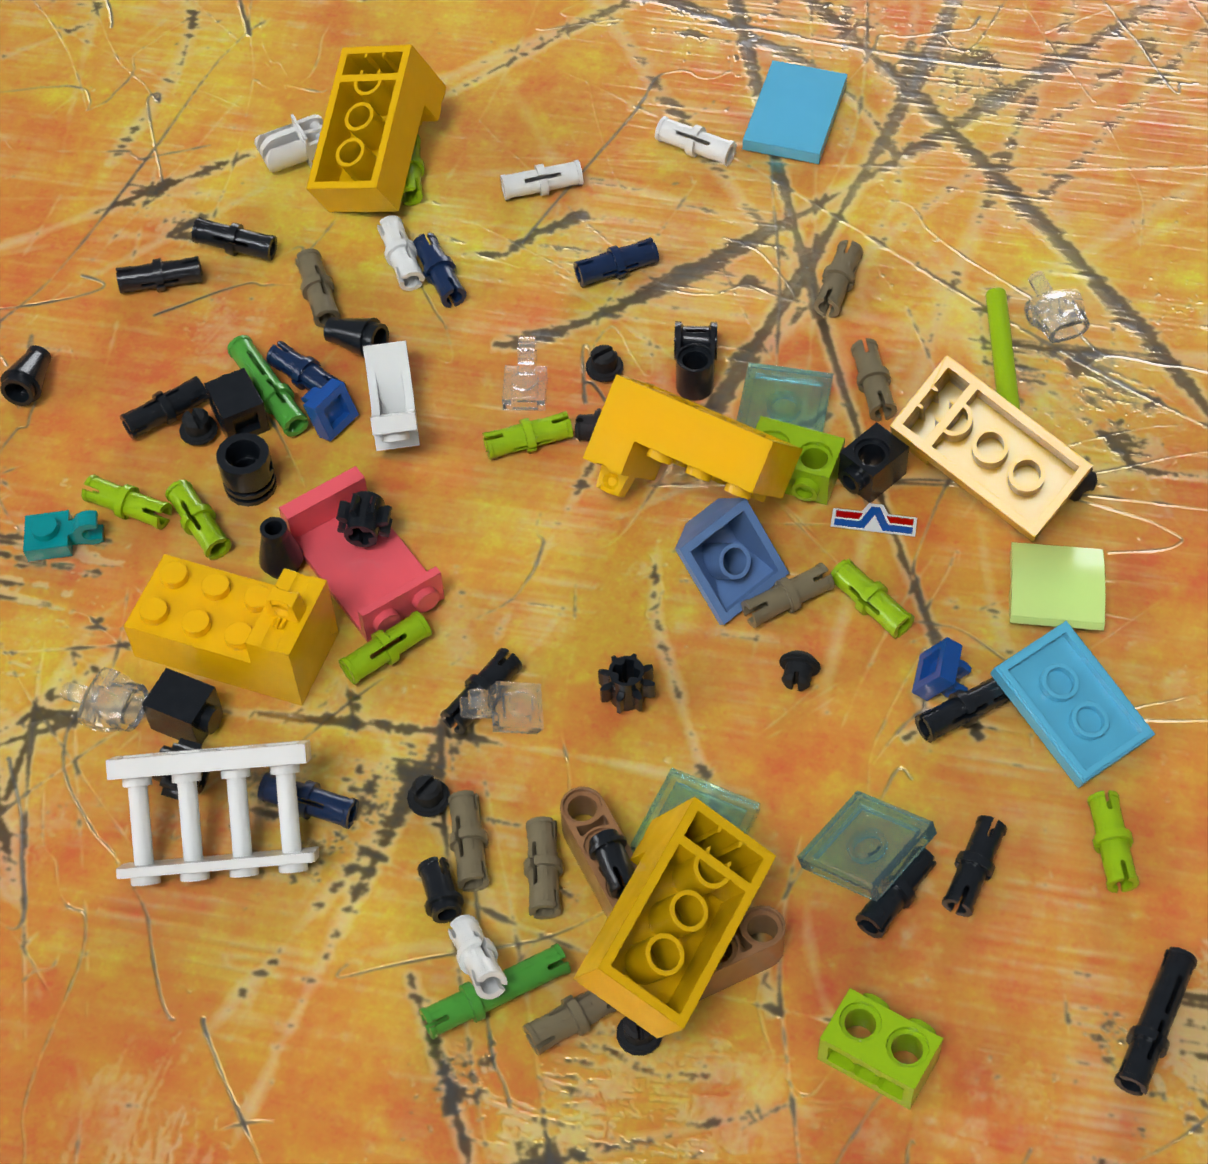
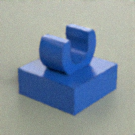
M333 378L321 389L318 387L311 388L301 398L302 402L305 403L303 406L318 436L328 441H332L359 415L344 382Z
M947 637L921 653L912 693L928 701L940 693L948 698L951 693L959 689L964 692L967 691V687L956 681V678L961 679L971 673L972 669L968 663L960 660L963 645Z

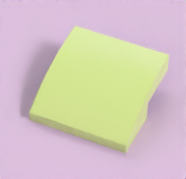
M1011 543L1010 623L1057 627L1067 621L1072 628L1104 631L1106 594L1103 549Z

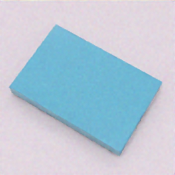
M772 60L743 137L742 149L819 164L847 85L848 74Z
M1067 621L996 666L990 673L1077 788L1089 782L1155 735Z

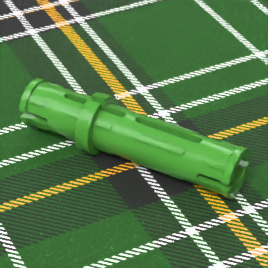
M241 335L234 338L227 347L228 354L234 359L240 369L245 368L264 403L266 413L272 414L285 435L293 437L301 434L309 424L308 417L294 401V393L289 385L280 382L249 336Z
M556 943L550 948L503 970L508 983L507 985H502L505 987V991L497 998L488 1000L480 998L476 994L474 986L468 981L459 986V992L426 1008L419 1009L422 1021L426 1020L427 1022L424 1026L429 1036L433 1040L438 1035L471 1019L477 1023L486 1018V1012L562 975L571 973L569 962L563 963L561 960L566 957L564 951Z

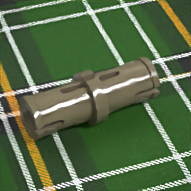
M848 240L841 241L837 246V251L831 265L824 269L822 274L823 285L814 302V309L822 316L826 315L831 304L829 318L836 317L840 312L846 292H849L854 286V272L863 255L862 247L855 241L851 242L847 253H845Z
M312 248L305 249L296 255L297 258H295L303 281L300 289L304 299L310 304L315 325L324 328L326 321L330 317L340 318V313L332 295L335 287L331 277L326 275L320 252Z
M866 338L868 352H865L862 339L858 340L851 347V353L859 373L856 378L858 388L865 394L870 418L874 421H881L879 409L882 407L885 420H889L897 413V407L889 388L891 383L889 370L882 365L878 344L874 339Z
M819 563L791 579L783 577L774 583L773 588L742 601L741 608L744 616L750 613L753 616L747 619L748 623L753 628H756L785 611L791 614L801 608V603L834 589V580L831 574L822 578V574L828 572V568L823 563Z
M470 790L458 791L448 797L452 821L449 846L456 857L458 888H463V891L467 892L479 891L489 885L485 861V848L488 845L487 832L482 829L480 821L478 794H474V791Z
M542 816L532 818L526 823L528 858L523 863L524 875L528 878L529 915H534V918L543 920L555 918L561 913L558 884L559 877L563 873V864L557 853V821H553V818Z
M588 990L575 998L572 995L565 997L561 1000L560 1006L544 1016L523 1025V1031L527 1034L526 1038L535 1053L540 1055L567 1037L569 1038L576 1033L581 1036L589 1032L590 1025L617 1010Z

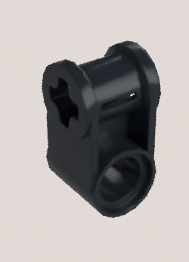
M675 321L674 360H676V389L679 395L685 399L693 401L702 400L713 392L715 360H717V322H711L709 326H683L681 321Z

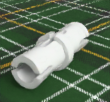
M666 116L660 119L655 131V139L657 141H663L684 149L686 155L692 157L700 155L720 162L725 166L730 165L737 148V144L734 141L707 133L705 127L700 125L691 127L671 120Z
M579 160L548 167L538 164L534 165L533 170L500 175L505 200L535 193L545 196L549 195L550 190L583 185L584 183Z
M395 215L386 216L379 221L381 225H377L378 233L385 245V259L394 268L400 288L405 291L416 290L425 281L424 274L416 260V246L407 237L400 217Z
M461 915L456 917L450 923L453 929H448V934L457 949L456 959L460 969L470 976L475 992L480 998L488 1000L499 997L505 991V987L502 985H507L508 981L497 963L498 953L494 943L489 938L484 937L479 922L474 916Z

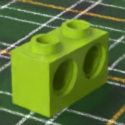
M760 416L756 429L803 449L785 494L795 496L803 501H814L827 505L838 478L840 451L844 449L845 438Z
M849 988L820 1037L817 1059L910 1110L939 1059L943 1038L937 1035L936 1031L926 1022L917 1018L907 1019L890 1010L888 1004L878 996L870 993L862 995ZM852 1026H862L868 1029L871 1035L866 1038H856L849 1034L847 1029ZM898 1051H908L914 1054L918 1061L905 1064L898 1061L893 1054Z

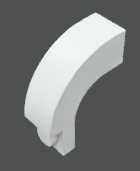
M406 340L363 346L371 403L370 421L372 435L375 438L376 451L419 446V431Z

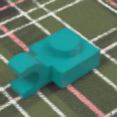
M69 510L25 516L23 552L28 562L72 556L73 545H94L104 542L103 524L98 525V513L94 510L82 511L76 514L74 519Z

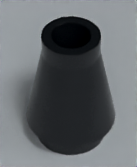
M330 317L324 326L323 333L327 342L335 343L363 358V346L389 342V330L377 318L339 319Z
M30 346L26 353L2 374L0 389L2 395L9 402L18 406H26L39 399L47 368L51 362L50 353L41 346Z
M267 518L260 525L259 565L271 577L279 579L284 568L296 572L299 570L303 562V551L282 518Z

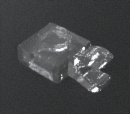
M519 336L517 366L505 365L502 392L503 410L546 411L548 371L547 366H536V336Z
M496 681L490 687V691L469 689L468 697H461L459 699L460 717L470 719L492 718L493 732L538 734L544 729L541 684Z

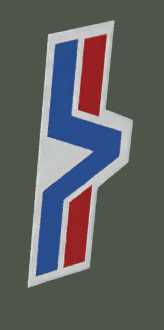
M869 503L862 511L833 508L830 527L915 537L917 518L888 514L884 505Z

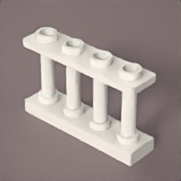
M310 740L123 755L105 760L107 780L122 779V787L128 788L134 862L124 863L116 868V879L130 878L131 886H147L161 883L160 876L180 874L181 882H194L210 879V871L229 870L231 878L255 876L259 874V867L278 866L279 873L307 871L308 863L315 862L319 858V847L302 848L295 773L300 772V764L307 763L312 759ZM270 766V775H276L282 850L252 852L246 777L251 776L250 768ZM221 771V779H226L233 854L203 856L197 781L202 780L201 772ZM171 775L172 783H177L183 858L154 860L148 785H152V776Z

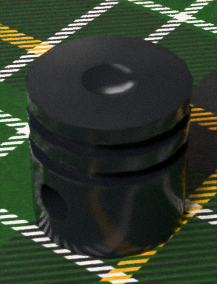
M239 433L226 438L219 445L216 458L228 498L237 505L247 507L259 505L267 501L274 494L277 487L276 475L267 443L263 438L251 433Z

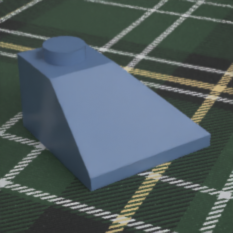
M718 498L685 524L675 547L677 554L719 625H725L742 611V601L769 590L777 580L789 574L747 499Z

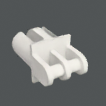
M292 114L291 124L260 134L255 138L254 144L270 172L274 173L305 161L310 168L312 167V160H314L323 125V119L320 115L315 114L296 120L294 114Z

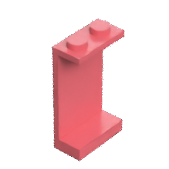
M355 466L280 506L279 511L281 518L287 524L288 530L301 547L304 560L318 578L327 580L330 594L364 639L369 642L372 640L371 635L379 629L385 632L409 617L414 611L419 613L427 612L445 597L439 569L434 567L426 571L392 527L389 537L378 535L376 544L370 547L355 546L345 539L344 533L337 531L339 521L336 519L340 501L351 503L354 493L367 491L365 477Z

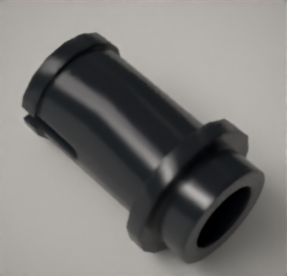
M607 829L597 833L590 839L591 848L588 852L591 859L598 861L608 884L609 892L612 897L616 898L620 897L625 889L620 876H622L625 885H627L635 870L625 850L627 845L625 836L619 835L616 829Z
M431 857L422 861L418 865L417 870L427 897L424 905L426 914L432 917L436 923L451 922L461 915L464 900L462 894L455 890L449 871L448 860L445 857H441L440 860H438V857Z

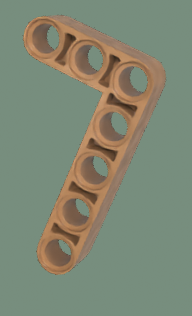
M590 787L573 788L565 793L561 799L562 832L564 839L608 918L618 899L611 896L598 861L590 858L588 851L591 846L589 841L594 835L607 829H616L619 835L623 834L602 796L596 790ZM582 814L592 816L591 819L586 821L573 819ZM627 843L625 850L630 859L633 852ZM631 861V864L635 870L637 868V865ZM620 876L621 881H622L624 887H626V885H625V883H624V881H623V879H622V876ZM760 905L747 910L724 953L728 960L718 964L700 1000L769 969L780 961L784 950L786 924L783 916L776 909ZM761 932L771 935L773 939L767 942H758L752 939L751 936Z

